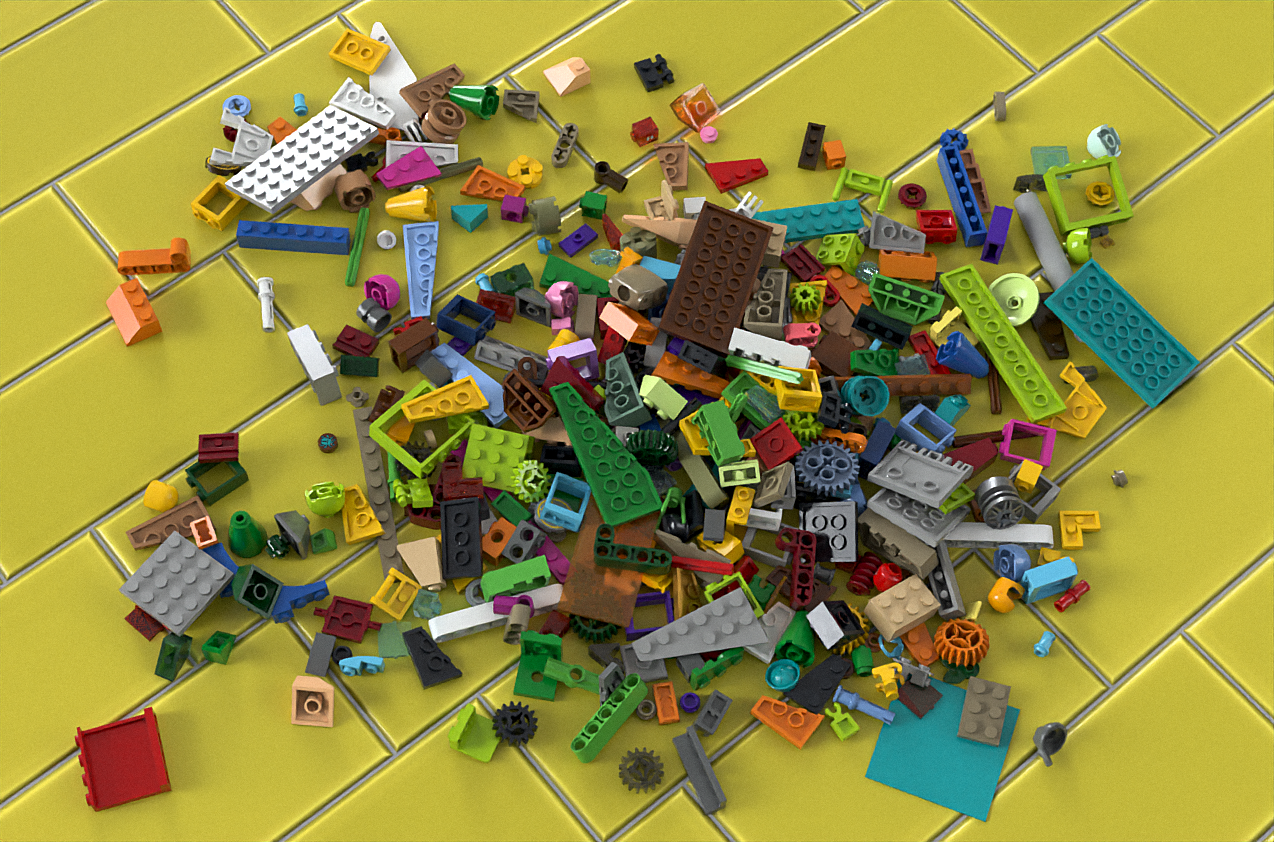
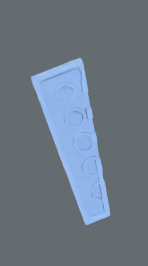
M439 221L403 225L411 320L420 316L423 319H430Z
M446 343L431 351L453 373L450 377L453 382L454 380H460L472 375L489 404V409L479 411L494 428H498L511 419L504 412V389H502V385Z

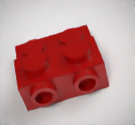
M916 210L917 231L926 234V244H933L934 242L950 244L956 242L957 227L952 210Z

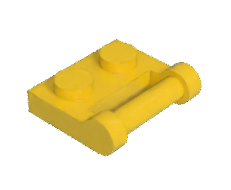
M391 568L385 582L375 597L372 596L369 602L400 621L422 586L398 570ZM396 579L400 580L401 583L388 603L382 602Z

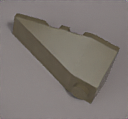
M768 269L760 283V288L754 294L752 302L745 310L744 327L752 333L782 341L788 270Z
M658 529L653 536V540L663 550L668 551L671 556L729 564L731 560L712 550L707 549L704 552L699 550L696 544L691 542L690 544H684L678 537ZM694 571L697 584L704 591H707L706 586L715 581L719 584L723 577L720 574Z

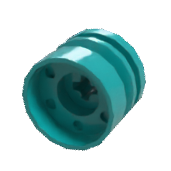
M875 376L852 377L844 383L841 389L843 405L849 403L853 415L875 416L884 411L889 403L890 394L887 385L883 380Z

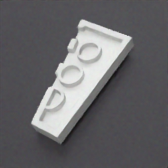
M386 141V167L420 146L423 147L437 167L458 163L457 144Z

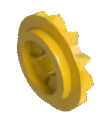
M1097 181L1088 185L1085 195L1087 196V201H1091L1093 205L1098 204L1101 207L1102 205L1108 206L1113 201L1115 193L1109 184ZM1098 190L1103 195L1101 198L1097 195Z

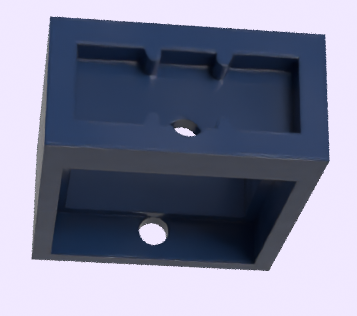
M457 294L437 314L436 326L439 330L475 346L479 340L482 341L490 330L494 329L496 325V312ZM459 314H462L481 324L476 329H473L454 319Z
M878 421L864 452L861 453L858 459L859 477L868 481V474L881 462L896 431V428L892 427L891 424Z

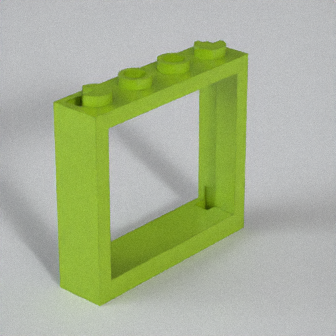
M1104 155L1093 161L1092 159L1083 160L1079 164L1071 162L1060 168L1053 166L1048 168V171L1043 175L1061 236L1069 235L1075 229L1099 228L1102 225L1110 226L1128 222L1134 217L1116 156L1109 157ZM1107 166L1121 212L1069 223L1056 177Z
M426 380L420 382L369 426V436L419 478L431 473L437 463H442L452 450L455 451L460 447L463 440L469 439L472 424H475V421L466 413L448 416L461 429L422 463H419L389 438L384 432L405 415L401 409V404L437 390Z

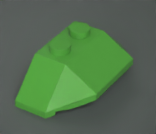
M877 273L873 274L868 289L879 312L913 325H917L939 314L945 298L944 295Z

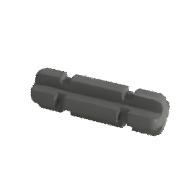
M1107 225L1099 226V228H1089L1091 239L1097 238L1099 235L1106 236L1109 233Z

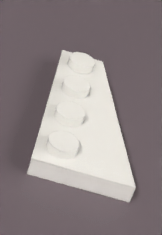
M349 77L329 102L330 105L352 116L386 130L389 129L397 118L394 111L382 102L377 101L373 95L368 94Z

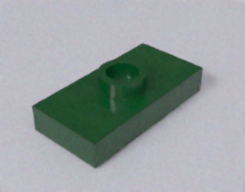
M341 355L340 374L379 377L380 358Z

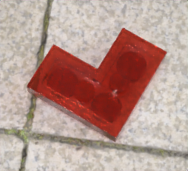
M462 461L442 463L444 501L472 497L484 498L482 477L463 479Z

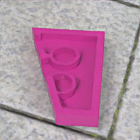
M420 146L378 172L376 176L385 189L390 190L406 186L409 183L425 181L428 178L441 177L442 173L423 147Z

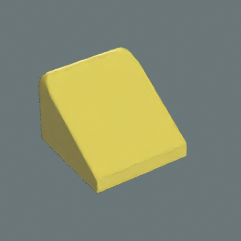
M976 601L965 604L966 615L959 619L964 620L966 618L969 622L973 620L975 622L982 603Z

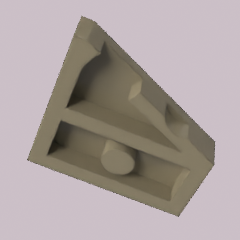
M505 89L503 108L537 123L539 91Z

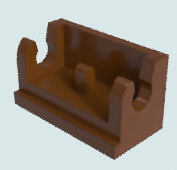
M386 385V390L381 389L368 421L373 423L403 398L405 391L390 385Z

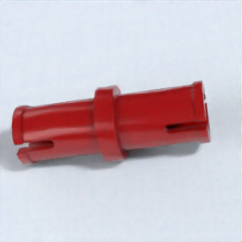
M1081 580L1072 589H1067L1065 594L1054 602V607L1062 613L1070 605L1076 604L1080 597L1090 590L1089 583Z

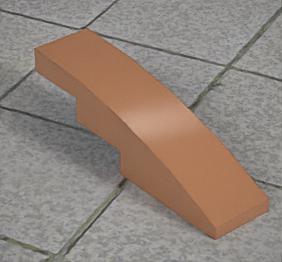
M973 149L961 150L959 152L981 214L991 213L984 178H981L979 165L975 161Z

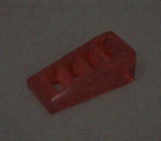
M604 213L602 215V227L613 254L620 252V238L623 234L608 215Z

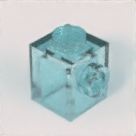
M419 589L413 605L415 617L427 620L435 618L442 609L439 594Z

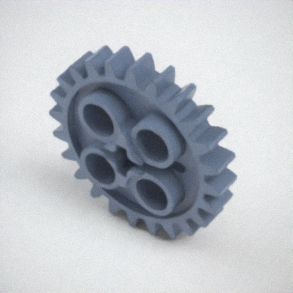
M819 440L818 445H815L813 442H811L810 447L805 445L804 451H801L799 456L796 457L795 475L799 476V482H804V488L810 486V492L816 489L817 495L824 491L825 496L829 492L836 496V491L843 494L844 488L850 490V485H855V480L858 479L859 460L855 459V453L850 454V448L844 450V444L837 446V441L830 444L829 440L822 444Z

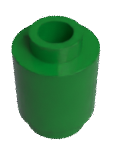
M866 645L855 647V650L851 652L854 672L857 673L858 677L872 675L874 663L871 649L867 648Z

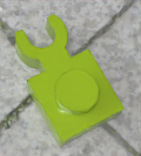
M834 703L833 707L836 712L832 713L826 708L825 715L827 718L834 720L830 726L843 742L859 732L860 728L848 712L842 715L840 705Z

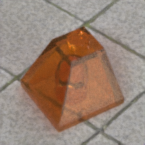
M704 83L681 94L669 105L677 119L696 133H699L721 113Z

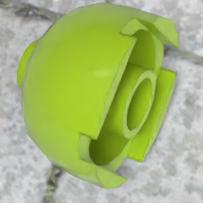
M1080 228L1070 232L1067 242H1063L1064 253H1068L1069 259L1077 264H1085L1092 258L1090 229Z
M323 482L313 485L311 491L308 492V489L305 491L306 503L314 514L325 518L333 517L344 506V486L339 483V486H335L334 482Z

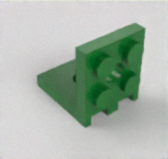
M533 630L521 631V658L513 695L554 702L558 680L544 676L543 671L549 657L562 662V638L555 634L542 635ZM534 674H541L543 680L534 682L532 676Z

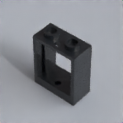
M685 340L678 355V358L719 377L724 378L729 368L725 362L726 357L704 349L688 340Z

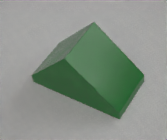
M216 631L202 645L201 650L206 660L226 665L236 640V635Z

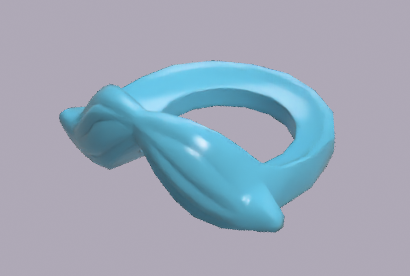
M880 634L878 642L881 650L887 657L899 660L904 650L901 638L897 637L890 641L891 643H897L898 646L889 653L883 645V639L885 640V638Z

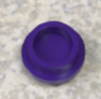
M685 693L680 699V707L687 713L696 712L700 707V698L695 693Z

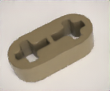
M994 92L993 95L995 121H1005L1006 119L1004 92Z

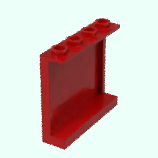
M152 707L145 708L142 715L82 731L80 727H76L78 735H75V742L77 748L81 749L78 759L80 766L84 767L85 774H82L84 786L88 787L89 792L85 795L88 806H92L95 812L172 791L157 717Z

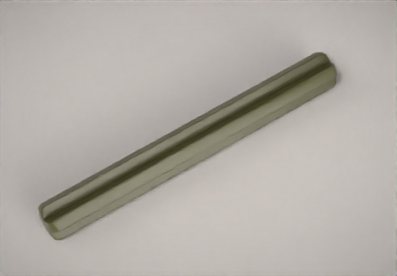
M481 157L441 168L439 169L442 173L441 177H432L425 181L409 183L406 186L398 187L400 192L410 190L415 185H426L476 169L478 165L483 167V161Z

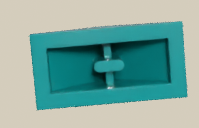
M487 204L451 206L452 219L471 233L488 218Z

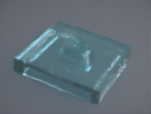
M1067 146L1031 147L1035 179H1044L1043 175L1050 167L1058 166L1060 168L1070 163ZM1072 174L1057 176L1056 179L1071 178Z

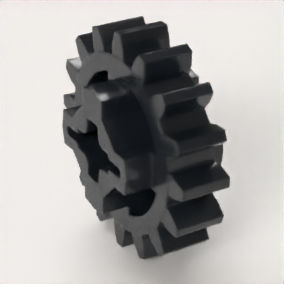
M510 701L509 706L505 703L502 704L501 709L496 710L495 714L497 716H494L492 720L494 722L492 730H497L495 737L501 736V743H504L506 740L509 741L508 745L510 747L513 742H516L517 747H520L521 741L527 744L528 738L533 739L534 732L538 728L535 725L538 718H532L535 711L529 712V705L521 707L520 701L517 705H514L513 701ZM519 720L518 724L513 725V727L511 728L512 724Z

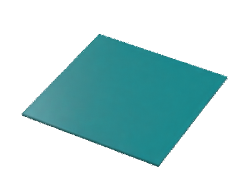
M910 673L904 685H901L898 679L899 697L891 701L888 708L889 711L896 714L891 725L883 723L865 777L986 822L1020 709L1007 705L999 746L994 747L957 737L967 690L932 677H928L931 679L929 687L924 686L923 688L910 682L913 675Z

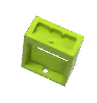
M740 572L733 573L732 576L725 575L723 577L724 581L719 584L715 581L705 587L707 591L704 592V596L708 603L714 601L711 595L737 581L754 609L753 612L757 619L764 615L763 610Z

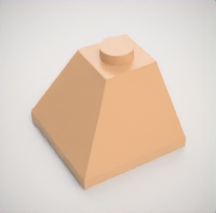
M572 57L543 71V74L560 97L590 83V68L582 58Z
M297 675L292 685L291 724L333 727L335 687L319 677Z

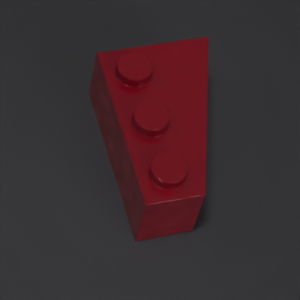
M564 355L558 356L540 391L552 397L549 388L568 382L597 416L604 399L589 382H586L580 375V372L567 361L568 359Z

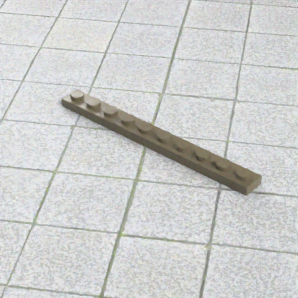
M371 406L355 409L353 414L370 505L386 533L377 536L384 580H386L391 568L398 570L402 574H404L401 555L397 550L398 540L380 447L369 436V426L372 424L368 421L372 412ZM396 579V580L394 581V583L401 582V581L398 580V579Z

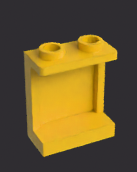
M736 485L727 516L725 531L743 542L748 526L743 525L747 524L750 509L753 508L751 506L755 489Z

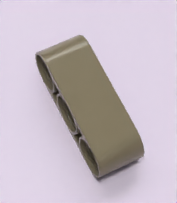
M578 295L575 334L580 340L591 338L593 343L597 295Z
M522 604L513 605L506 621L503 637L505 643L511 645L520 644L521 631L526 632L528 629L531 613L530 607Z

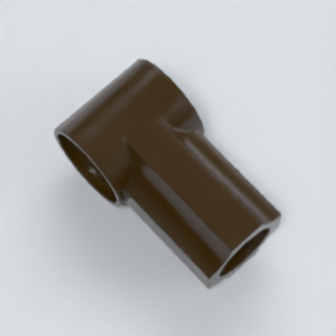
M600 161L595 165L594 181L596 183L605 184L618 193L624 191L629 181L627 178L610 169V165L605 161Z

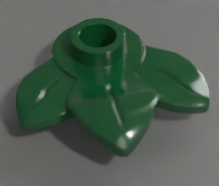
M940 657V661L948 669L943 678L948 683L959 684L965 679H969L970 676L976 677L979 674L980 668L977 662L974 666L971 664L967 665L973 668L969 671L963 664H959L957 667L956 663L949 664L948 659L942 660V657Z

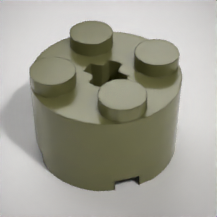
M555 196L532 200V203L528 204L529 212L534 218V221L531 222L532 230L539 236L561 232V229L558 228V226H561L558 205L554 206L553 201H556Z
M632 227L629 232L621 236L620 253L621 251L624 252L625 247H629L642 257L647 256L657 259L655 233L641 230L639 227Z

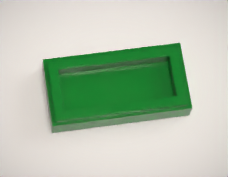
M505 490L491 503L500 514L516 527L521 520L528 522L533 517L530 512Z

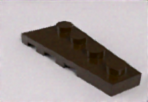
M1054 292L1039 293L1040 300L1037 311L1030 319L1034 332H1037L1040 338L1039 341L1049 360L1068 359L1069 351L1061 319L1044 304L1045 300Z

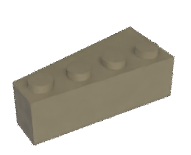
M869 507L858 517V530L863 546L910 573L917 574L922 580L938 565L937 553L932 547L927 546L917 537L909 534L900 526L893 524L882 515L875 513Z

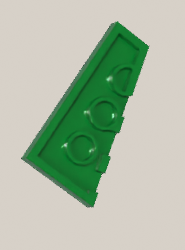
M549 253L539 287L549 289L554 283L568 281L573 282V285L577 286L579 294L597 295V298L613 297L610 294L608 281Z

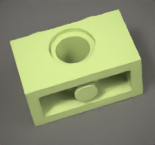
M757 459L718 466L721 487L761 482Z

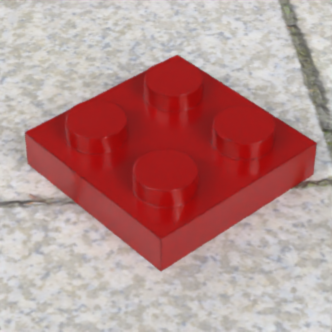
M782 417L750 438L752 445L769 470L786 463L804 450Z

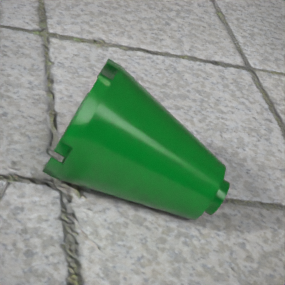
M455 85L449 91L451 102L483 120H490L491 118L489 117L491 114L495 115L499 105V96L496 94L498 88L493 85Z
M235 512L230 519L227 539L230 550L241 558H252L259 555L261 550L266 547L268 540L265 528L247 512Z
M803 610L795 613L775 646L774 653L777 654L776 658L778 660L789 659L797 663V665H803V668L813 664L815 659V630L811 628L810 622L806 617L810 612Z

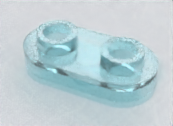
M597 249L589 253L590 261L595 263V265L603 264L613 267L618 265L621 260L618 250Z

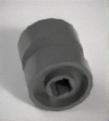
M368 298L359 305L356 315L377 333L388 326L392 315L385 308L380 307L381 305L374 298Z

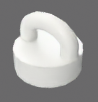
M388 230L381 231L377 236V243L384 249H391L396 244V236Z

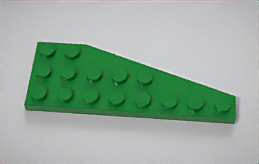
M568 382L549 388V392L604 523L610 524L614 528L661 511L662 502L649 472L637 462L635 456L629 453L609 427L596 416L593 409L587 406L576 390Z

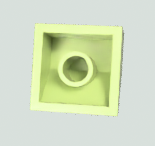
M650 375L643 377L639 395L644 398L643 402L650 408L654 407L657 409V414L664 420L667 418L674 420L688 401L661 378Z

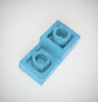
M357 656L340 660L339 667L341 672L347 676H361L363 669L370 673H383L385 663L384 659L380 657Z

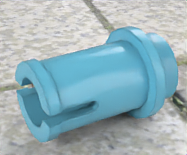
M297 93L293 97L295 103L294 112L297 116H305L308 112V107L305 105V96Z
M485 273L476 276L475 283L480 286L484 296L487 298L493 296L496 291L489 282V276L485 275Z
M1044 631L1040 641L1034 645V653L1039 657L1047 656L1050 646L1056 639L1055 635L1049 631Z

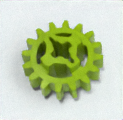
M786 410L785 415H783L784 421L794 436L798 437V441H801L802 438L809 441V437L816 439V434L821 435L825 426L817 421L818 413Z
M525 460L523 463H518V469H513L516 475L511 477L514 480L511 487H516L514 494H520L519 500H525L526 503L539 502L540 499H544V494L549 493L547 486H551V483L548 482L551 476L546 475L548 468L543 469L544 464L538 463L537 460Z

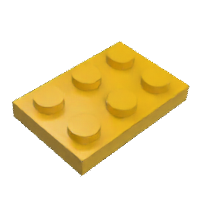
M347 28L329 52V56L336 61L372 76L391 49L389 45Z

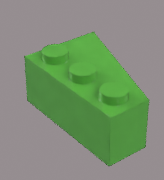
M724 400L702 405L691 421L693 425L697 424L702 431L699 432L702 439L706 438L709 443L707 449L717 466L739 461L745 454V447L743 442L739 440L737 427L730 418L728 406L725 405Z
M545 555L502 569L489 571L483 574L480 584L485 602L488 603L494 601L496 595L510 597L546 587L550 581L551 574Z

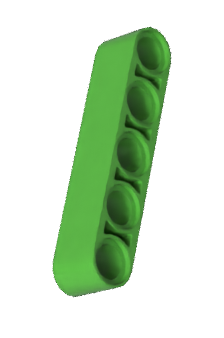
M631 673L625 677L571 742L570 747L582 763H589L598 755L648 694V687L638 674Z

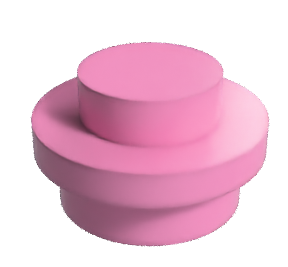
M707 126L700 131V137L705 143H713L717 139L718 132L713 127Z

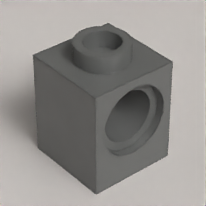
M699 653L676 656V665L688 683L691 680L692 670L696 667L701 670L705 666Z

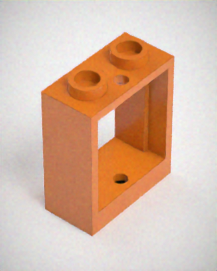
M608 302L599 317L630 342L652 346L660 332L657 330L658 327L626 305Z

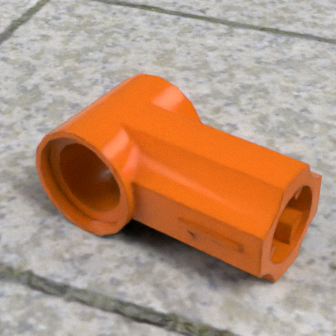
M378 128L379 134L369 142L386 146L387 140L402 141L400 130L397 128H389L387 130Z

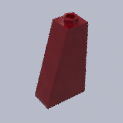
M989 437L942 455H944V459L946 457L952 458L951 466L958 461L963 462V465L966 463L973 466L971 476L963 481L966 484L995 462L998 448Z

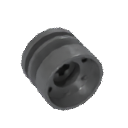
M1001 476L992 477L982 482L975 491V500L981 510L984 521L992 529H1006L1022 519L1025 507L1012 480Z

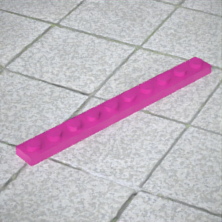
M466 439L461 442L457 450L450 452L451 455H457L461 458L462 467L468 445ZM477 485L491 502L503 492L502 490ZM507 492L516 500V498L511 494V492ZM531 520L528 521V522L531 523L532 525H534V526H536L537 528H539L540 530H542L539 526H537V525H535L533 522H531ZM533 532L528 536L529 541L533 539ZM546 536L544 545L537 550L535 555L537 557L545 555L550 573L563 586L574 578V573L578 574V572L550 538Z

